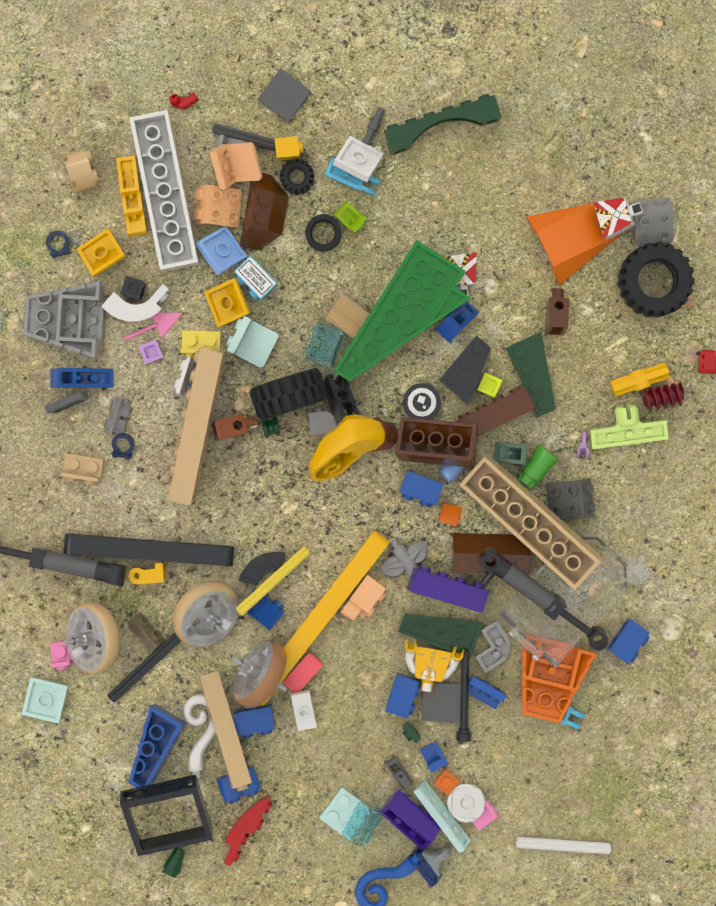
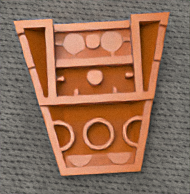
M594 203L526 217L533 233L537 234L552 265L551 271L558 285H561L620 236L618 234L608 240L603 237Z
M522 634V714L560 724L597 653L578 646Z

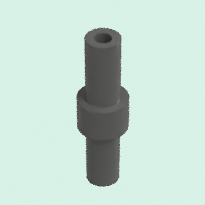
M378 107L373 120H370L363 143L370 145L375 132H378L381 126L379 123L385 113L383 108Z

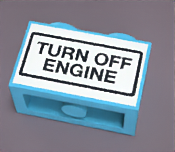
M251 256L234 271L237 275L235 277L242 286L246 284L250 288L248 292L255 300L258 298L263 300L278 286L277 282Z

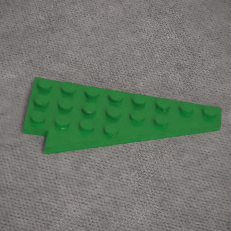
M416 240L333 372L349 382L467 302L470 296L455 288L464 275L465 270Z

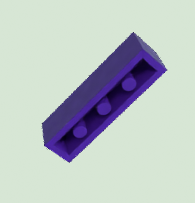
M420 566L419 569L413 567L407 590L483 613L489 591L481 583L473 582V585L466 583L467 580L456 576L455 579L448 578L449 574L438 571L435 574L431 573L430 568Z

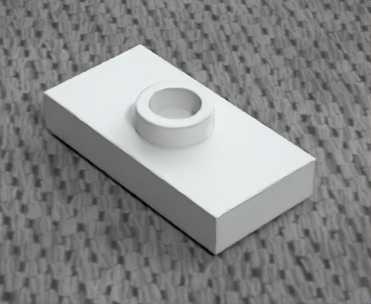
M310 690L291 693L298 731L317 728Z

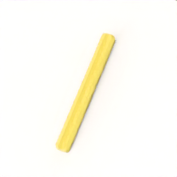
M302 547L236 607L238 614L243 616L310 555L308 548Z

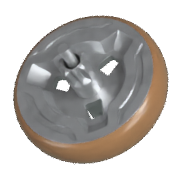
M265 640L253 647L242 660L235 656L231 658L233 662L238 664L232 693L235 701L241 706L255 708L264 703L275 689L287 690V687L280 682L285 671L287 655L285 649L279 643Z

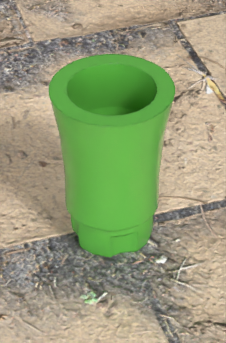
M538 444L518 479L533 489L537 482L541 481L559 459Z

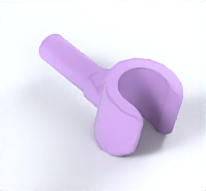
M582 432L581 447L577 450V459H579L580 453L586 455L585 460L588 459L589 449L586 447L587 432Z

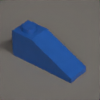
M53 368L50 369V387L113 388V369Z

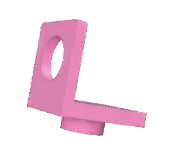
M489 800L484 802L485 810L482 815L473 821L479 831L499 816V813Z

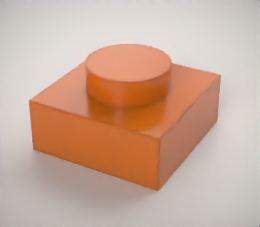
M444 768L433 784L449 796L460 782V779Z

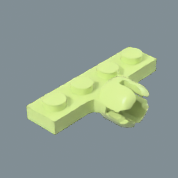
M623 405L615 409L616 424L614 426L589 429L592 449L669 439L667 420L640 422L638 408L635 405H626V408H623Z

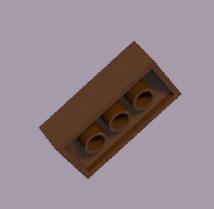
M401 417L395 454L399 461L474 468L477 454V424Z
M453 533V573L487 574L488 571L484 570L481 564V553L486 548H494L501 556L527 575H530L531 550L514 534ZM488 557L486 559V562L492 563L496 559L494 557Z

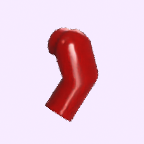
M194 92L186 98L178 96V94H172L169 97L170 104L173 107L183 110L199 101Z

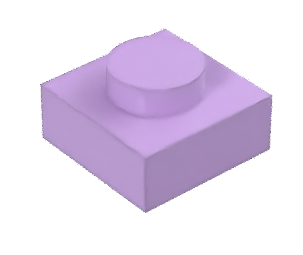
M157 340L138 346L145 364L164 358Z

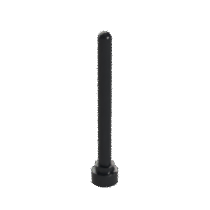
M466 649L461 659L460 728L456 732V740L460 742H469L472 738V732L468 728L469 651Z

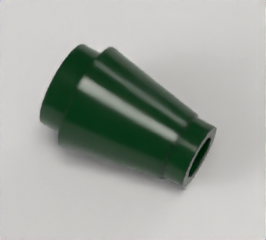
M174 848V851H172L162 866L164 867L162 872L176 878L181 872L185 851Z

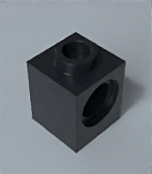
M126 276L120 294L142 302L147 283Z

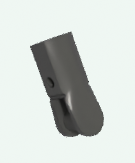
M394 754L390 760L384 761L403 790L414 783ZM397 764L399 768L393 771L391 767Z

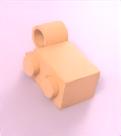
M367 574L345 603L341 613L351 621H354L357 615L363 619L365 616L369 618L376 609L373 606L377 600L381 602L387 594L385 592L386 587Z

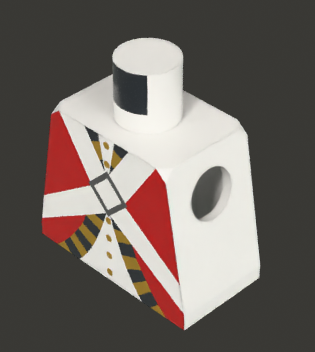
M626 198L594 203L603 237L607 240L635 226L633 216L643 213L640 202L629 205V201Z
M476 252L444 257L465 270L464 275L455 288L469 296L468 286L476 284Z

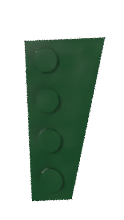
M539 332L506 348L522 385L526 388L535 406L534 411L537 417L556 409L542 334Z
M405 613L398 632L453 652L454 647H457L456 653H462V650L466 649L469 651L470 659L483 622Z

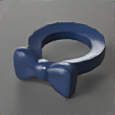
M53 231L47 236L46 245L51 251L50 256L52 258L70 254L71 251L68 248L69 238L64 232ZM60 235L64 237L65 244L62 250L56 251L51 246V240L53 237Z
M126 433L115 435L111 443L114 450L112 457L130 460L132 458L131 452L135 446L134 439ZM124 438L129 441L130 448L126 452H120L116 446L118 439Z

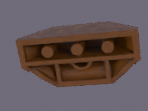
M262 173V179L250 182L240 247L259 250L282 235L289 197L270 174Z

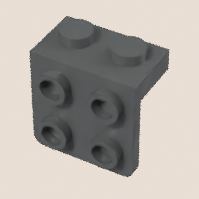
M590 478L547 484L548 507L561 520L594 517L593 484Z

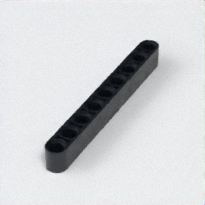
M65 534L63 553L233 566L235 547Z

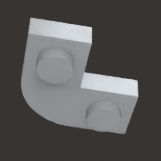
M497 620L481 629L490 647L475 655L485 673L504 662L510 651L509 638Z

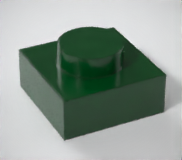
M409 721L402 725L404 729L402 733L408 741L413 740L416 743L421 739V735Z

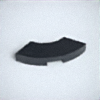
M268 552L257 556L244 568L239 581L258 585L260 579L265 574L277 571L282 566L285 553Z

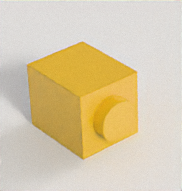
M298 136L275 138L277 161L301 159L300 153H304L303 142L299 141Z

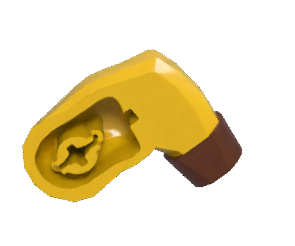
M356 414L345 416L336 427L328 431L321 439L308 465L310 478L312 481L318 482L335 478L342 474L364 453L391 449L396 445L398 439L397 428L393 423L380 420L379 417L371 419Z

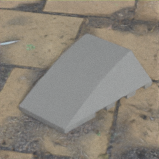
M97 281L91 284L78 285L77 287L26 296L23 335L96 358L104 342L106 311L101 306L106 301L102 282Z

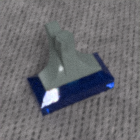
M449 844L436 851H430L427 848L422 850L416 846L409 855L413 857L417 853L421 856V860L418 862V871L430 888L437 885L443 876L442 862L451 856L450 850L452 848Z

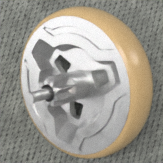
M217 581L203 582L189 589L180 598L173 612L172 624L178 638L192 647H207L221 641L231 632L238 620L239 614L236 611V607L239 605L237 595L228 585ZM210 600V605L207 606L206 603ZM198 618L199 622L192 625L193 622Z
M87 602L77 606L68 618L65 633L66 640L63 643L67 645L72 661L80 670L89 674L105 672L114 664L119 652L120 632L118 631L116 621L111 612L99 603Z

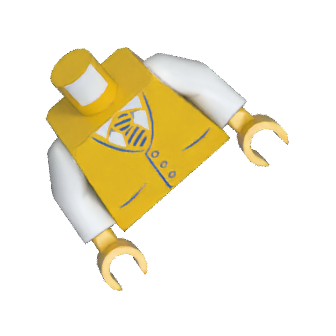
M408 639L405 640V661L410 673L414 674L415 678L422 679V691L432 692L434 681L442 682L448 679L456 670L459 661L464 655V649L462 653H456L457 647H454L451 653L418 647L416 639H414V644L412 645L408 644Z

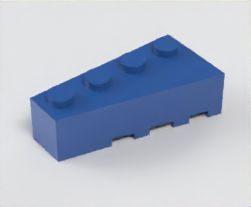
M156 704L149 706L147 720L143 727V734L139 742V749L134 760L129 784L136 788L154 784L187 722Z

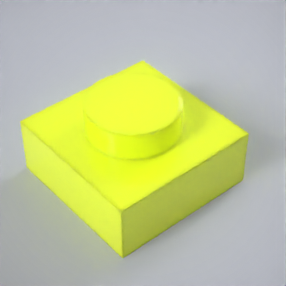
M484 373L477 391L495 398L502 380Z

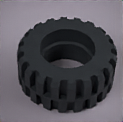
M656 242L654 244H645L627 256L621 264V270L618 272L619 282H617V285L621 290L619 294L621 298L625 299V304L628 308L631 307L634 309L633 312L643 314L645 317L656 318L677 311L688 301L687 298L693 292L692 285L695 284V278H692L694 269L689 266V258L682 255L683 251L674 249V245L669 243L665 245L663 242ZM659 262L670 270L673 277V286L666 296L651 298L641 290L638 275L641 269L648 263Z
M317 368L276 379L253 387L250 390L257 418L260 420L272 418L327 400L328 396L321 372Z

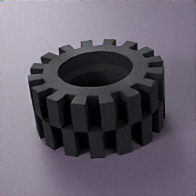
M295 158L292 161H287L282 166V170H280L281 184L290 194H305L314 184V171L307 161L302 159L296 160ZM301 170L305 175L304 181L300 184L292 183L290 180L292 171Z

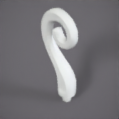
M203 694L190 697L184 705V718L192 726H201L207 720V713L205 711H201L198 718H194L191 715V710L195 705L202 704L207 707ZM211 719L207 730L193 746L188 759V771H192L193 775L196 774L197 778H200V771L204 770V752L215 736Z

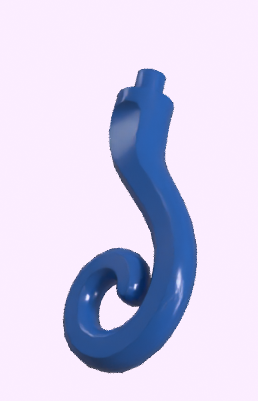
M415 853L413 857L407 856L398 866L377 868L366 872L356 885L355 895L360 906H385L388 902L386 889L379 884L369 887V894L377 893L380 896V900L375 903L366 897L365 890L367 885L376 879H400L411 875L419 868L418 862L421 860V856Z

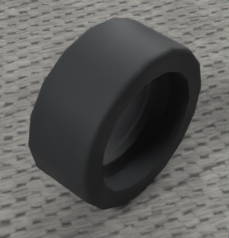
M319 214L312 217L305 229L309 245L320 252H328L334 249L342 237L339 222L333 216L327 214ZM327 222L333 226L335 236L330 243L320 244L314 240L312 230L316 224Z

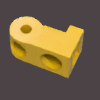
M165 562L155 563V568L135 567L129 572V580L133 584L167 581Z

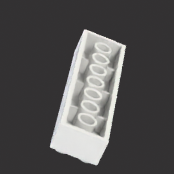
M168 110L130 117L160 270L166 272L200 265L170 114Z

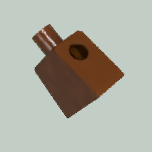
M554 288L552 289V297H549L546 304L545 335L564 336L568 329L569 298H564V289Z

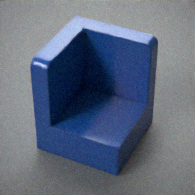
M437 741L420 749L431 773L448 764Z

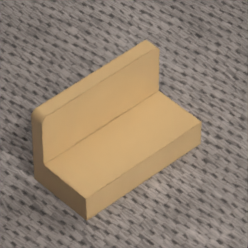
M342 294L325 318L354 339L369 313Z

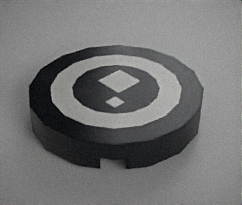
M415 384L406 391L403 397V407L410 418L430 420L436 416L440 409V395L429 384Z

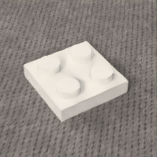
M349 136L335 158L333 165L368 182L384 153Z

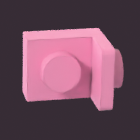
M63 641L50 643L53 662L51 663V668L57 667V670L69 668L68 665H71L73 661L69 655L67 645H64Z

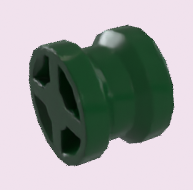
M277 416L271 420H262L265 438L273 434L276 436L280 435Z

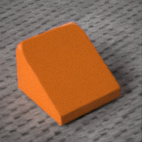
M443 503L438 521L457 527L462 508Z

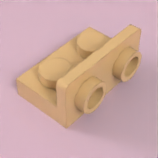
M66 453L63 472H61L60 476L65 477V481L76 482L77 479L84 480V484L95 485L96 482H101L105 459Z

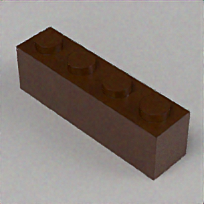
M519 385L509 390L510 395L504 397L501 394L492 399L494 403L488 406L483 403L475 407L476 412L469 415L467 411L459 415V420L456 422L477 424L478 437L534 409L535 406L526 388L521 389Z

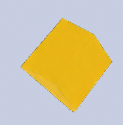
M108 228L76 249L93 278L126 257Z
M233 278L204 292L217 327L227 325L250 314L237 278Z

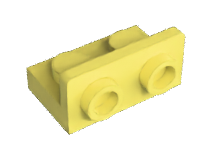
M182 330V349L180 353L185 354V357L194 358L196 350L198 351L203 346L221 349V332Z

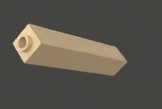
M215 671L202 675L198 679L231 789L236 788L237 792L248 789L247 784L252 783L219 672Z

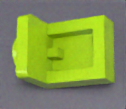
M346 200L333 214L348 230L354 233L361 230L367 220L364 215L360 214Z

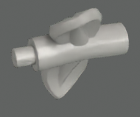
M394 539L390 544L393 547L391 551L395 556H391L383 562L380 572L389 577H399L405 571L410 580L413 567L418 568L417 564L426 559L428 546L424 542H415L406 549L403 544H399L397 539Z

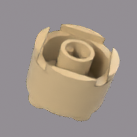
M83 149L62 156L74 193L97 187L96 184L99 183L96 170L91 169L93 160L90 151Z

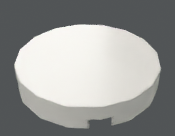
M468 783L460 784L448 796V810L458 821L465 823L473 822L485 810V796L481 789L475 785Z

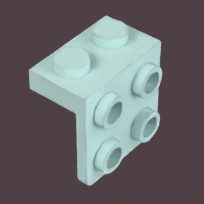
M246 316L243 319L239 318L235 325L237 331L234 337L230 336L226 343L227 351L262 368L279 336L276 332L252 321Z

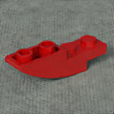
M267 794L258 799L237 819L225 840V843L231 845L224 864L231 866L233 861L237 862L241 851L238 849L241 844L245 845L249 836L246 832L254 835L256 829L260 831L264 822L261 818L264 812H269L272 805L270 795Z

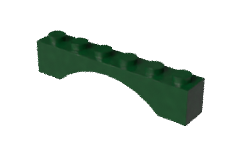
M489 94L478 97L479 100L473 102L471 100L463 101L460 103V106L455 108L447 106L441 109L442 112L436 114L429 112L423 115L424 118L416 120V117L406 120L405 124L398 126V123L387 126V129L384 130V135L390 154L394 155L409 150L421 134L441 123L465 121L484 126L500 121L502 116L495 95L489 96Z

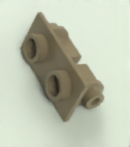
M141 612L127 622L128 628L137 637L141 633L144 635L140 641L148 650L154 651L165 641L161 633L149 623V620Z

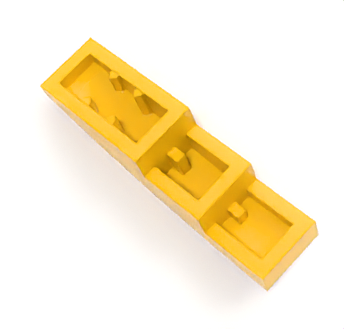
M134 155L116 158L128 237L147 234L136 157Z

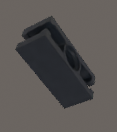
M329 374L324 379V385L328 394V403L336 425H338L347 416L343 410H346L348 416L359 415L360 413L348 381L340 375L332 381L334 376Z

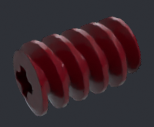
M679 382L678 386L672 383L670 388L666 384L663 385V389L660 386H656L655 391L652 387L648 388L647 392L645 389H642L644 406L648 408L649 412H652L653 406L656 407L657 411L660 410L661 404L664 409H667L668 403L674 408L676 401L679 406H682L684 400L682 383Z

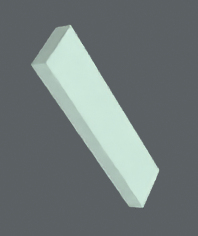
M426 780L422 781L414 790V794L459 853L463 852L471 842L470 838Z

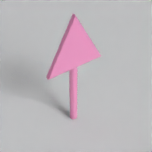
M158 312L152 316L155 324L123 337V341L157 327L161 338H163L182 313Z

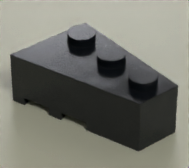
M475 336L438 380L466 405L470 403L491 347L478 336Z

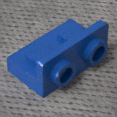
M471 674L469 678V695L494 709L498 707L500 701L504 702L507 697L505 692Z

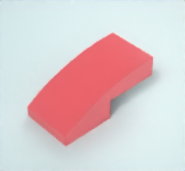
M309 651L282 683L294 693L300 692L324 664Z

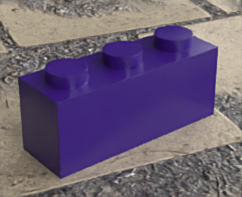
M399 789L389 796L379 811L382 816L422 850L434 841L441 829L433 818Z

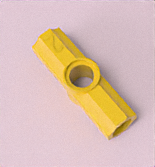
M664 362L647 369L642 368L628 373L629 375L609 382L611 390L616 397L633 390L638 391L647 388L653 383L670 378L668 367Z

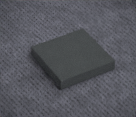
M280 68L259 96L258 101L289 123L311 94V90Z
M79 391L48 404L44 408L47 413L56 414L87 401L89 398L86 392Z
M433 682L432 692L423 691L421 720L460 722L461 683Z

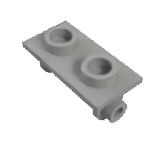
M115 396V399L111 401L109 407L111 413L104 424L105 433L114 436L123 433L126 421L121 420L120 416L128 417L131 407L130 400L124 398L122 400V398Z

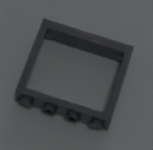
M196 774L120 791V806L138 856L213 840V827ZM193 794L203 826L141 840L130 808Z

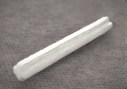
M531 837L516 838L517 848L610 854L611 852L610 843Z

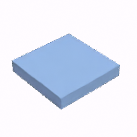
M226 226L195 244L217 276L248 257Z

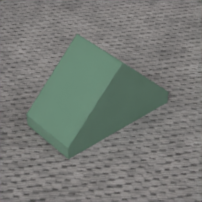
M496 442L494 459L498 462L525 465L528 445Z

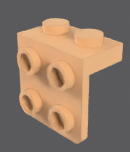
M252 142L222 144L210 152L219 189H226L235 182L259 181L262 179L255 145Z
M208 184L198 186L195 192V225L211 224L232 228L239 227L241 190L234 188L219 189V186Z

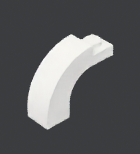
M162 284L148 301L138 305L125 302L113 292L101 307L117 319L129 322L142 321L154 316L162 309L156 303L158 301L162 303L166 299L168 288Z

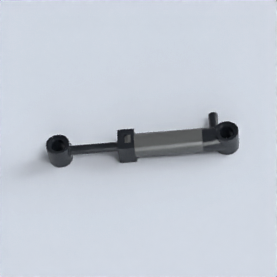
M0 546V554L30 560L29 567L46 569L98 580L111 585L124 586L127 566L63 554L40 547L32 548V552H26Z
M486 548L482 551L481 564L484 570L488 571L480 581L483 586H487L496 575L540 607L544 614L554 621L560 615L584 632L592 649L600 651L607 647L608 637L603 627L593 626L590 628L565 610L566 602L562 597L543 587L501 556L496 549ZM488 557H494L496 559L492 563L486 562V559ZM597 635L602 636V639L599 641L593 640Z

